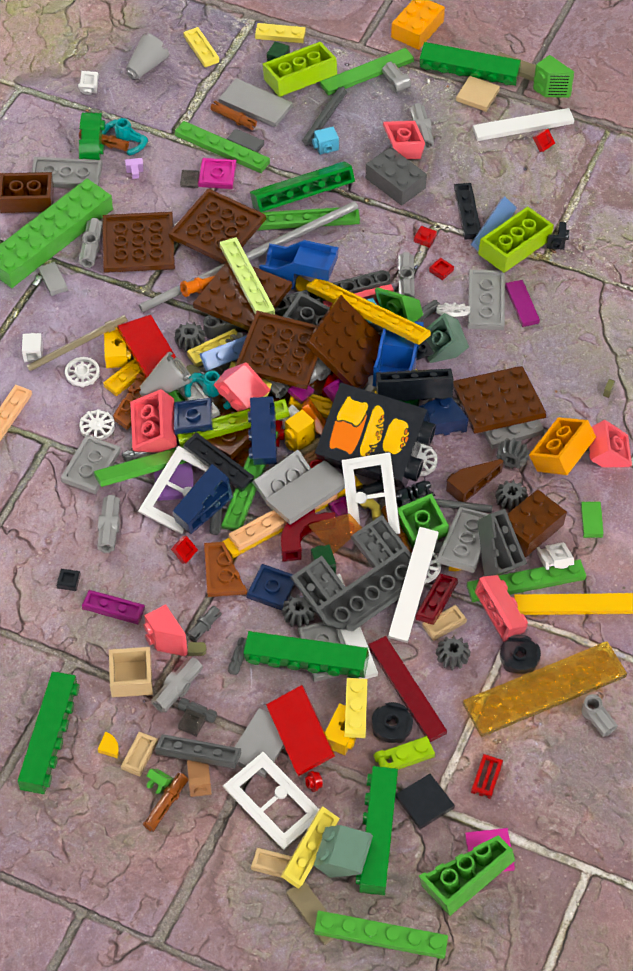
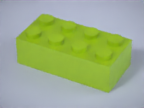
M321 41L262 64L265 82L279 97L337 75L336 57Z
M527 206L482 237L478 254L505 273L546 244L548 235L553 232L554 225Z

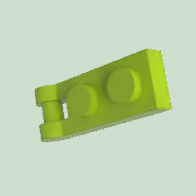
M425 736L385 751H377L373 754V757L379 763V767L396 768L399 770L434 758L435 752L428 737ZM391 758L392 763H387L386 760Z

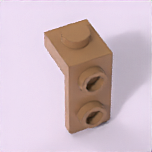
M187 760L190 797L212 795L209 764Z

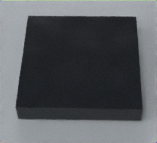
M431 773L396 794V799L419 829L424 828L455 808L454 803Z

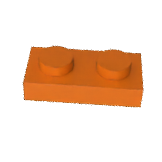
M309 398L303 402L302 409L315 421V432L322 435L326 420Z

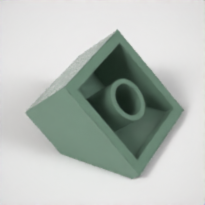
M446 313L442 314L426 328L430 330L431 335L426 341L434 354L427 356L430 363L456 358L469 348L459 320Z
M343 825L325 827L314 866L330 878L362 874L373 835Z

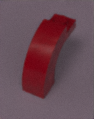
M313 509L292 524L287 522L281 535L282 562L302 560L301 541L309 533L336 529L335 512L315 514V509Z

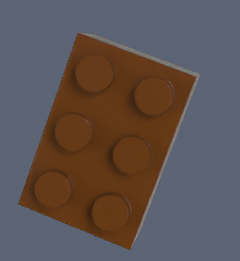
M52 172L0 173V213L43 212L53 205L54 183Z
M538 489L507 514L524 557L531 554L564 525L567 514L566 510Z

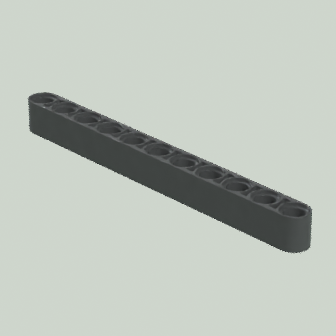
M380 270L334 282L333 284L354 294L389 285L391 276L389 272ZM307 290L301 291L321 303L326 301ZM299 292L286 295L276 307L275 315L283 317ZM211 315L206 316L203 320L205 337L208 339L218 337L232 329H235L237 333L246 331Z

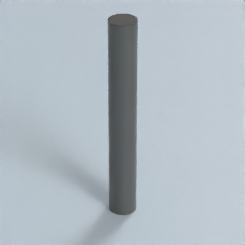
M435 499L439 507L454 509L463 507L479 512L492 513L493 505Z

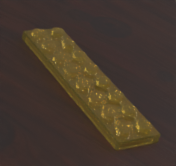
M608 641L469 697L463 700V706L480 736L484 737L621 680L627 676V672Z

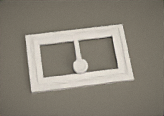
M178 446L138 512L183 534L185 529L172 516L153 506L166 485L183 493L184 497L191 490L192 487H185L183 489L169 482L181 460L205 472L209 467L190 452Z
M391 453L342 460L351 536L362 529L360 526L358 503L363 504L367 499L385 497L388 523L396 534H400ZM381 465L384 493L366 495L363 492L356 493L354 469Z
M264 752L223 785L224 789L283 850L309 828L319 810ZM263 768L280 786L275 789V796L259 808L240 786ZM288 794L307 814L283 833L264 811L277 799H284Z

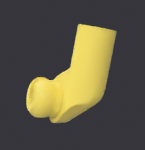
M373 498L367 499L365 503L360 504L364 509H371L373 521L382 515L380 504Z

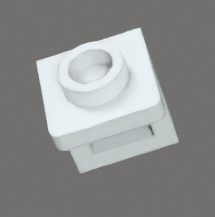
M81 71L80 84H78L80 92L85 95L97 93L98 72Z

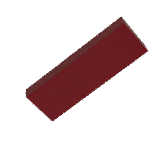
M439 573L415 615L416 620L435 625L458 584V578Z

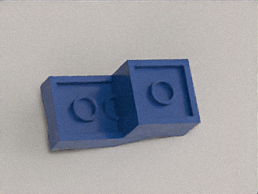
M307 240L288 247L269 243L265 265H260L259 269L291 281V289H294L299 275L329 281L338 259L339 247Z
M417 321L414 322V323H416V324H418V325L424 327V322H417ZM384 328L374 365L372 386L376 387V372L416 370L417 352L420 345Z

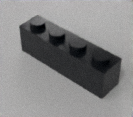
M448 368L376 372V394L401 401L452 398L454 380L452 370Z

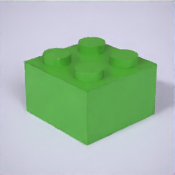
M432 493L397 508L399 524L404 533L407 534L412 549L414 548L420 527L438 531L437 540L447 536L449 525Z

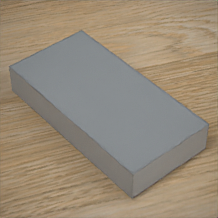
M55 262L38 267L51 296L68 291L67 285Z

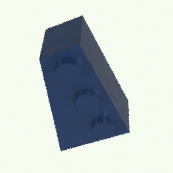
M273 397L250 398L248 422L251 423V429L248 430L249 441H252V447H249V459H253L254 465L277 464Z
M436 398L419 406L427 409L430 417L429 422L436 424L434 435L444 434L446 436L450 435L451 432H467L468 417L453 398Z
M212 464L172 511L175 521L190 534L196 531L233 498L229 478Z

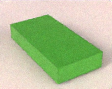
M581 502L583 538H603L601 502Z

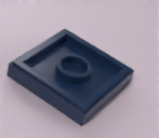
M211 398L174 402L175 435L213 430Z
M261 564L246 597L282 611L284 601L289 600L296 586L290 578L294 574Z

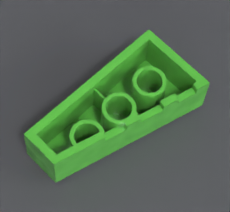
M498 835L474 847L472 851L464 855L462 853L456 856L454 860L436 866L435 870L419 875L421 886L451 916L515 861L513 849Z

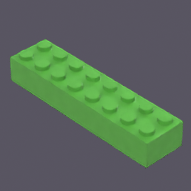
M88 178L0 244V280L10 288L20 283L38 267L83 234L86 230L87 221L91 220V218L101 220L103 215L110 213L113 210L112 195Z

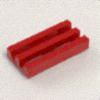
M483 754L471 793L475 794L476 792L479 793V796L483 797L485 795L488 799L492 798L503 764L502 759ZM486 760L490 761L482 787L479 788L477 786ZM497 763L489 791L485 790L493 765Z

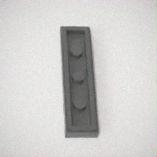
M162 734L155 748V753L235 769L241 756V748Z

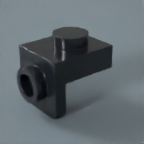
M559 222L558 235H548V249L564 250L565 241L569 240V230L566 229V222Z

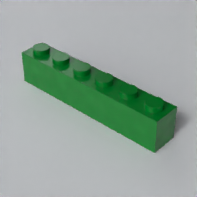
M424 42L420 55V67L426 70H437L442 73L456 74L457 76H472L488 80L489 82L516 86L521 60Z
M345 161L250 191L253 208L263 212L353 183L355 178L352 165Z
M248 631L244 656L246 661L254 665L263 663L275 668L284 666L291 670L305 669L311 673L327 672L332 676H339L340 674L347 675L349 678L359 679V677L365 678L369 651L367 647Z
M54 671L51 673L18 777L20 790L45 794L46 788H49L51 785L52 775L50 774L52 768L55 769L57 766L58 757L56 755L58 750L62 749L63 732H67L69 720L67 719L74 709L73 699L74 696H78L80 684H77L76 675Z
M373 766L372 774H368L367 786H370V793L365 795V805L368 806V812L363 813L362 825H366V832L371 833L373 837L362 874L356 875V884L360 885L359 893L385 895L398 776V769Z

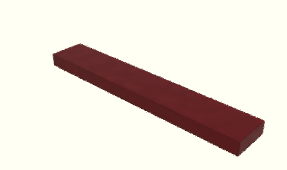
M384 636L369 643V650L424 736H427L429 741L432 742L446 735L447 729L388 638Z

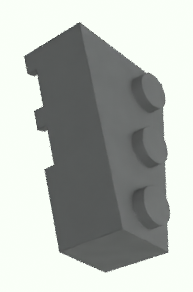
M505 509L477 520L484 576L501 575L527 564Z

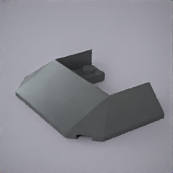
M383 515L350 537L373 567L372 570L345 587L323 556H320L290 577L326 626L354 631L399 599L412 554Z

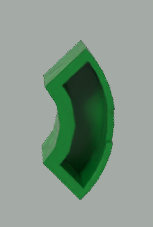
M82 112L79 128L81 130L79 159L100 160L101 154H104L102 131L105 130V120H102V113Z

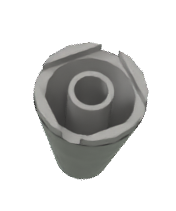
M148 33L147 36L143 34L126 67L127 75L132 79H139L169 57V51L167 48L164 49L162 47L163 42L152 34Z
M168 352L141 384V391L139 392L142 397L160 389L168 394L192 382V378L188 379L187 377L190 374L178 357L174 359L171 356L172 352Z

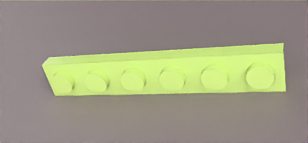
M237 237L220 242V248L254 313L256 314L258 310L275 315V309Z

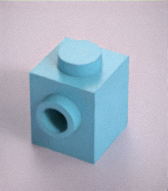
M334 126L314 131L312 143L314 149L317 148L319 155L339 150V137Z

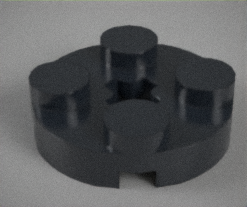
M513 635L509 637L505 643L503 642L500 649V660L504 665V669L517 674L535 671L541 656L539 645L531 641L532 638L526 635ZM518 651H522V654H524L525 656L518 657L515 654H517Z
M396 702L385 703V706L378 707L372 715L371 725L375 737L388 743H402L412 731L413 717L404 705ZM391 719H395L397 725L390 726L387 721L390 722Z

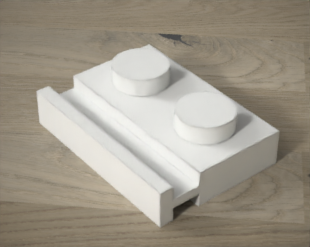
M564 542L546 545L545 549L537 547V555L546 570L549 569V566L563 569L569 565H574V557Z

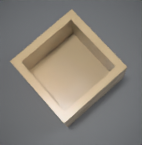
M150 647L109 650L110 690L112 697L153 695Z

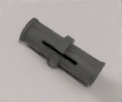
M212 606L202 618L199 617L195 626L186 633L189 636L188 638L192 642H197L202 634L209 631L211 625L222 615L220 610Z

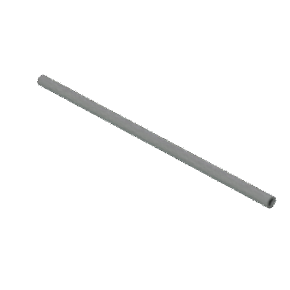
M353 201L245 254L248 260L251 261L267 253L269 243L282 246L357 210L358 205ZM224 264L197 277L204 279L215 276ZM180 285L139 304L140 310L145 312L182 294Z

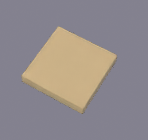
M469 76L458 93L456 101L487 112L500 91V86Z

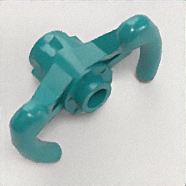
M126 118L108 122L105 125V130L102 131V134L106 135L108 130L114 127L116 138L140 142L136 147L127 150V155L129 156L142 151L148 143V138L132 129L131 123Z
M208 371L205 375L193 373L188 378H192V382L184 386L185 397H191V386L194 382L203 386V392L206 396H218L219 392L214 384L220 375L216 371ZM227 401L223 407L224 409H229L231 405Z

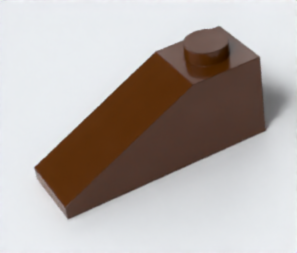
M498 459L460 469L455 474L452 473L447 478L446 491L456 500L466 502L502 472L503 460Z

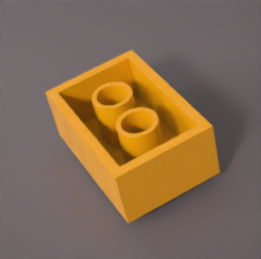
M412 0L392 22L391 38L419 50L424 42L444 22L445 7L430 0Z
M558 417L529 456L537 472L568 475L596 436L588 420Z

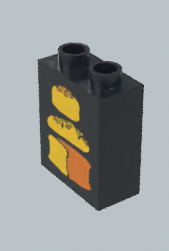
M340 382L315 455L319 460H325L331 466L343 470L342 460L391 453L395 487L404 488L407 486L409 479L418 481L424 460L417 458L421 444L430 446L432 443L436 424L429 422L430 417L427 409ZM381 465L354 469L355 474L377 481L381 479L383 482Z

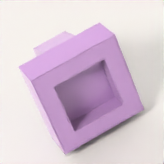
M142 158L126 159V173H132V179H138L139 172H143Z

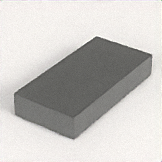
M236 128L227 138V140L257 153L264 146V140Z

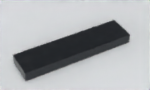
M454 184L464 240L475 239L481 227L472 184Z
M197 432L183 445L184 449L208 467L212 464L229 478L230 484L241 492L254 480V476Z

